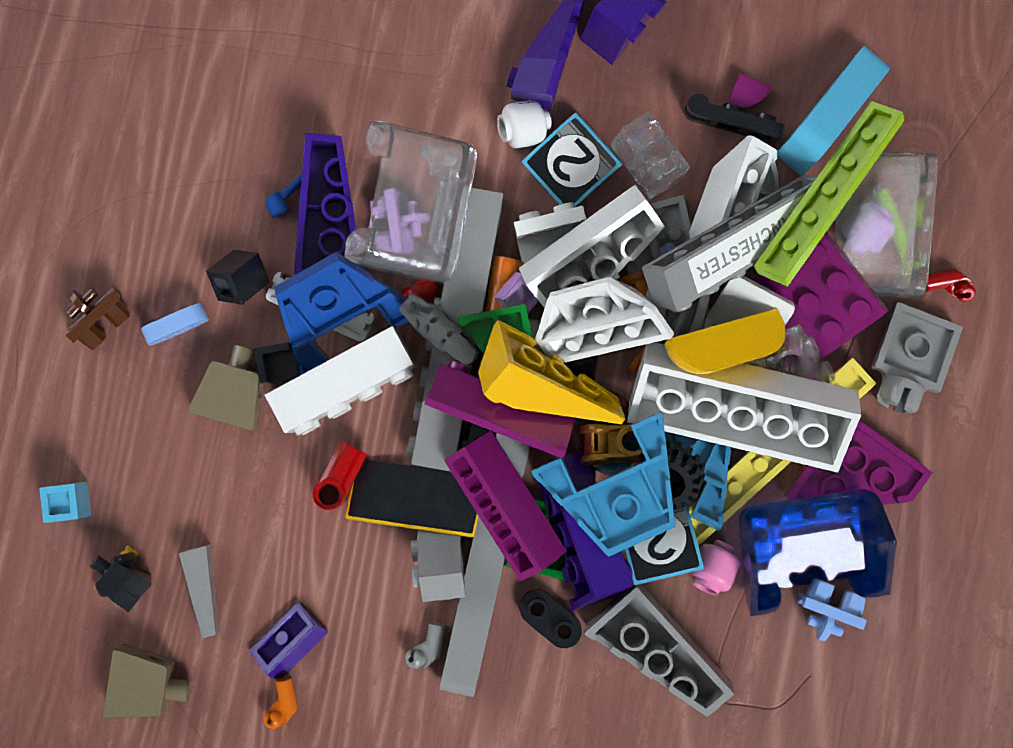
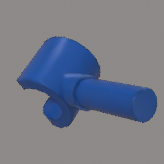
M299 175L281 192L273 193L267 198L266 207L272 218H277L289 210L284 200L289 198L301 186L302 175Z

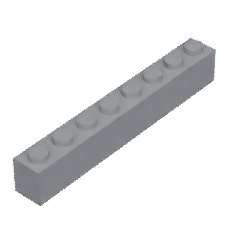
M462 186L460 195L454 194L450 215L456 216L454 229H447L444 249L450 250L448 264L441 263L438 283L444 284L441 298L435 297L433 305L440 308L459 326L461 325L458 322V317L480 313L484 310L486 288L489 282L488 278L492 266L504 193ZM464 330L463 334L472 341V339ZM427 340L425 352L431 353L429 367H422L419 387H425L423 401L417 400L415 404L413 421L419 422L416 436L410 435L406 455L412 456V465L450 471L444 459L458 451L463 419L424 404L440 364L448 366L450 360L459 363V360L453 358L448 352L443 354ZM474 362L472 364L468 363V365L462 364L470 368L468 375L472 376Z

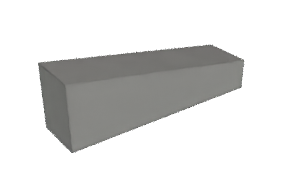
M211 544L179 553L202 638L213 636L220 632Z

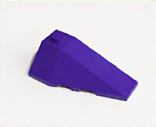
M563 0L522 56L519 67L512 66L506 87L512 88V100L519 102L534 100L540 103L542 109L551 111L585 0Z

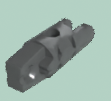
M412 293L399 308L400 312L413 325L416 331L429 340L443 354L448 352L453 358L458 359L459 363L462 362V364L466 365L468 363L472 364L479 357L478 348L463 334L464 329L452 321L440 308L432 305L415 293Z

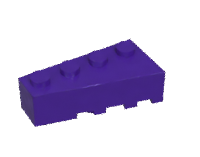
M305 132L293 275L300 273L335 252H338L363 269L342 138L335 135Z

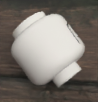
M534 100L505 105L502 114L497 117L500 138L512 148L541 144L546 138L547 130L551 129V117L548 110H543L540 103Z

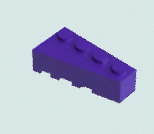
M601 0L593 9L580 40L613 65L629 43H635L646 28L645 23L649 18L655 19L667 1Z
M584 451L570 454L563 458L578 491L596 483L594 466L584 465L580 462V457L584 455ZM556 459L548 460V461H546L543 465H545V464H547V463H549V462H551V461H554V460H556ZM539 482L547 515L550 518L555 517L556 523L553 525V530L567 550L564 553L565 567L561 568L564 582L571 581L575 597L569 599L571 610L575 611L609 600L633 586L632 568L629 562L624 560L622 552L608 557L576 523L577 521Z

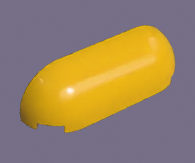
M778 308L672 337L664 345L669 358L682 370L693 374H708L773 354L780 349L784 342L785 325Z

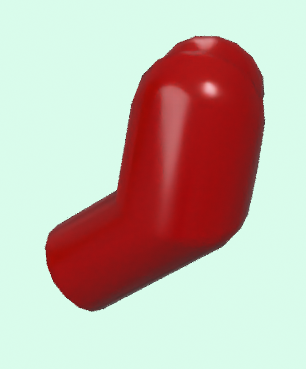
M949 269L922 276L926 285L923 286L926 292L943 288L962 302H969L975 297L976 290L974 284L958 270Z

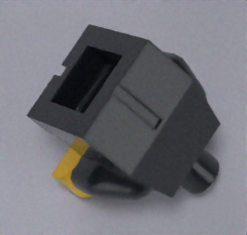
M129 545L125 547V550L119 556L115 555L110 562L98 555L89 566L99 573L94 585L98 594L101 597L108 596L111 601L127 612L132 609L151 586V574L134 564L139 553Z

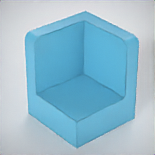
M87 482L39 488L43 523L74 520L91 516Z

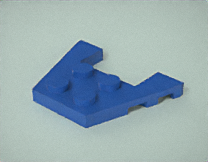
M338 252L331 254L274 287L300 375L329 360L327 354L315 341L317 338L373 307H377L389 325L394 328L409 322L399 310L407 299L406 296Z

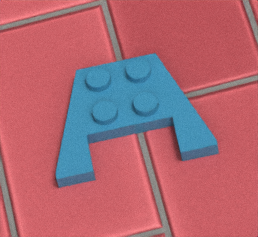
M661 412L631 425L646 458L644 462L579 491L576 489L563 458H558L531 471L534 478L552 494V497L565 508L577 521L576 523L608 557L675 527L665 429Z
M665 431L666 441L670 440L671 447H674L676 441L682 443L681 449L683 450L690 446L693 448L691 456L698 453L701 457L699 464L704 463L705 466L703 473L705 474L704 487L690 515L691 518L718 531L721 530L724 522L723 511L727 493L726 482L731 447ZM627 437L622 442V445L628 451L640 449L636 437ZM633 463L596 465L595 470L610 477L630 468Z

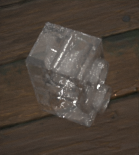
M650 111L623 126L610 144L613 151L650 201L675 186L691 168Z
M800 324L785 330V339L780 349L771 355L760 358V362L765 369L832 384L835 381L832 366L828 361H822L815 339L811 335L807 336Z

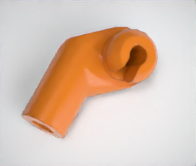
M291 676L275 680L278 699L263 716L264 725L269 729L283 727L297 710V699Z

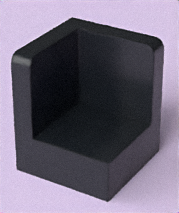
M233 250L206 271L217 300L243 305L269 282L259 253Z
M290 342L254 348L261 384L293 380L300 376Z

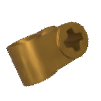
M588 424L580 427V434L583 435L584 455L580 457L581 464L596 466L611 463H635L644 457L641 448L637 451H628L622 445L625 438L635 437L631 425ZM594 439L598 440V451H595Z

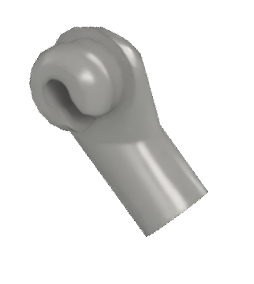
M440 623L428 624L426 641L408 650L405 655V662L410 668L423 669L441 657L446 625Z

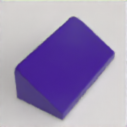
M297 602L249 652L267 676L279 679L284 677L328 631L300 602Z

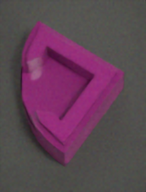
M740 73L727 103L737 105L743 109L753 107L764 100L772 87Z

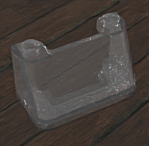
M370 121L369 130L366 135L367 149L371 155L382 158L369 227L357 228L348 236L344 257L358 266L406 279L446 282L455 273L477 163L476 149L473 145L457 139L385 121Z
M882 152L836 217L834 242L878 297L906 300L921 296L926 290L929 276L938 172L936 153Z

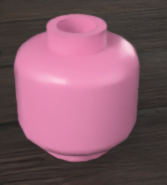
M714 540L713 544H701L699 550L704 569L689 573L694 580L692 584L696 588L712 595H718L719 592L730 590L741 564L739 558L733 553L734 548L720 540Z

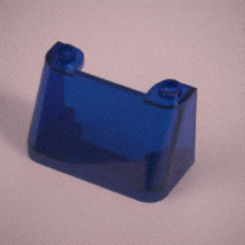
M856 489L753 505L741 511L739 515V537L746 602L750 616L775 612L782 602L780 588L811 584L814 578L822 581L848 578L852 590L859 596L866 598L890 595L897 540L883 504L874 492L866 489Z

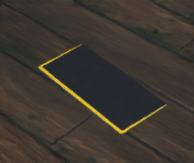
M365 460L351 487L345 518L474 537L478 514L450 471Z

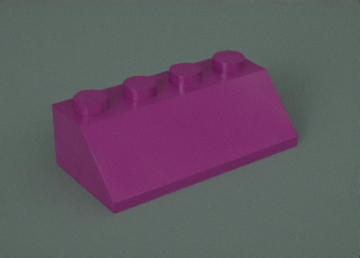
M452 360L449 361L448 366L440 364L424 405L564 458L575 417L514 409L501 402L494 403L483 394L480 379L468 375L469 367Z

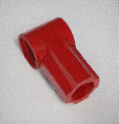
M340 440L320 481L313 489V500L319 508L335 510L344 505L348 493L368 455L367 453ZM328 484L336 486L339 490V498L332 505L324 502L321 494L323 488Z

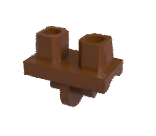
M114 286L93 306L90 303L98 296V293L93 288H90L83 295L76 290H72L68 294V297L74 304L65 311L66 314L73 319L81 311L84 313L67 329L66 337L73 343L78 339L82 344L94 350L107 336L95 324L103 315L116 328L130 316L129 310L120 300L121 293Z

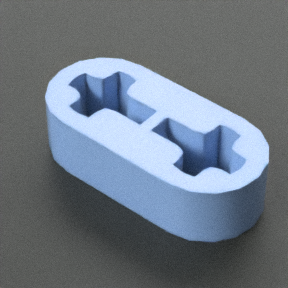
M198 303L147 324L141 328V331L148 346H151L206 323L209 318L203 304Z

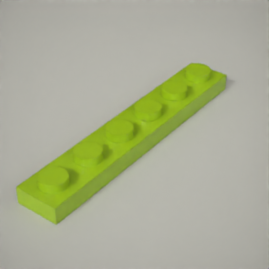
M873 101L870 102L754 265L758 274L788 287L905 121L902 111Z

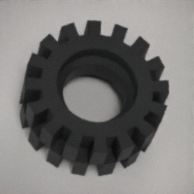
M669 440L666 441L669 468L680 473L684 479L680 483L670 482L673 505L676 504L677 510L684 508L685 503L689 506L693 503L694 498H697L705 478V474H703L705 466L704 463L699 464L701 457L698 453L691 456L693 448L687 446L683 450L681 449L682 443L676 441L674 447H671Z

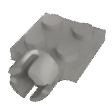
M900 302L894 303L871 369L877 370L882 374V383L877 394V402L886 408L889 407V404L895 405L894 411L911 414L918 411L926 391L941 392L963 327Z

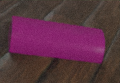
M491 430L444 459L519 581L543 571L567 552Z

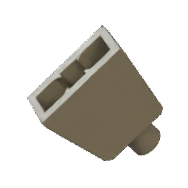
M234 345L229 364L212 361L187 413L250 431H258L264 384L260 383L257 372L250 371L254 350Z
M122 644L115 648L112 653L102 717L162 716L168 710L170 700L189 701L192 681L174 679L176 665L174 660Z

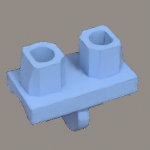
M814 578L806 594L800 592L796 602L802 604L805 608L823 614L821 618L810 615L807 621L808 625L817 628L816 638L826 641L830 634L841 637L844 627L834 624L835 619L864 630L867 620L861 616L866 598L845 590L839 607L829 604V600L835 586Z

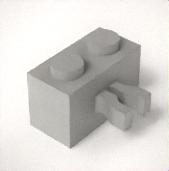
M417 529V540H411L413 562L418 561V566H412V581L414 588L420 587L422 601H441L466 597L461 536Z

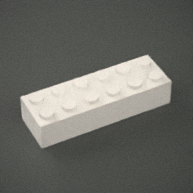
M653 342L645 344L630 396L627 422L635 424L661 412L666 432L838 472L861 417L858 390L744 363L708 374L689 373L672 362L664 344Z

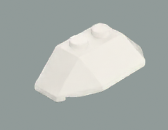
M747 136L712 168L689 231L690 239L779 189L778 171L775 160H777V150L754 136Z
M606 277L551 292L547 299L535 340L547 357L551 358L555 353L565 363L670 339L673 337L674 332L656 306L638 290L616 279Z

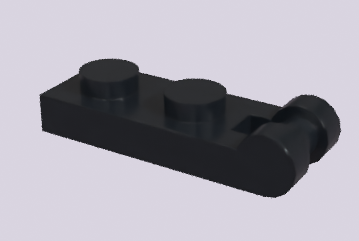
M698 93L690 97L684 108L685 117L692 122L746 137L754 136L761 141L775 144L781 138L785 125L776 122L777 118L770 114L756 113V116L743 113V108L737 105L724 103L721 107L710 104L705 95Z

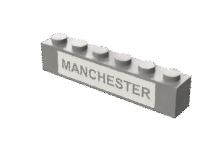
M800 176L644 265L642 270L654 305L659 308L669 309L672 312H681L690 308L692 302L699 297L717 292L719 286L726 281L744 276L746 270L756 264L817 177Z

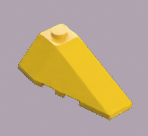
M500 320L496 321L478 371L483 394L494 403L501 402L514 409L622 424L626 420L617 396L585 374H579L578 377L573 375L571 370L563 364L564 360L555 353L549 358L534 348L537 341L529 335Z

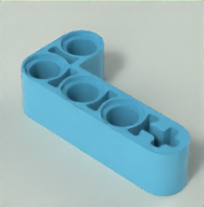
M864 45L802 123L779 148L777 157L797 174L803 176L828 150L888 73L891 66Z

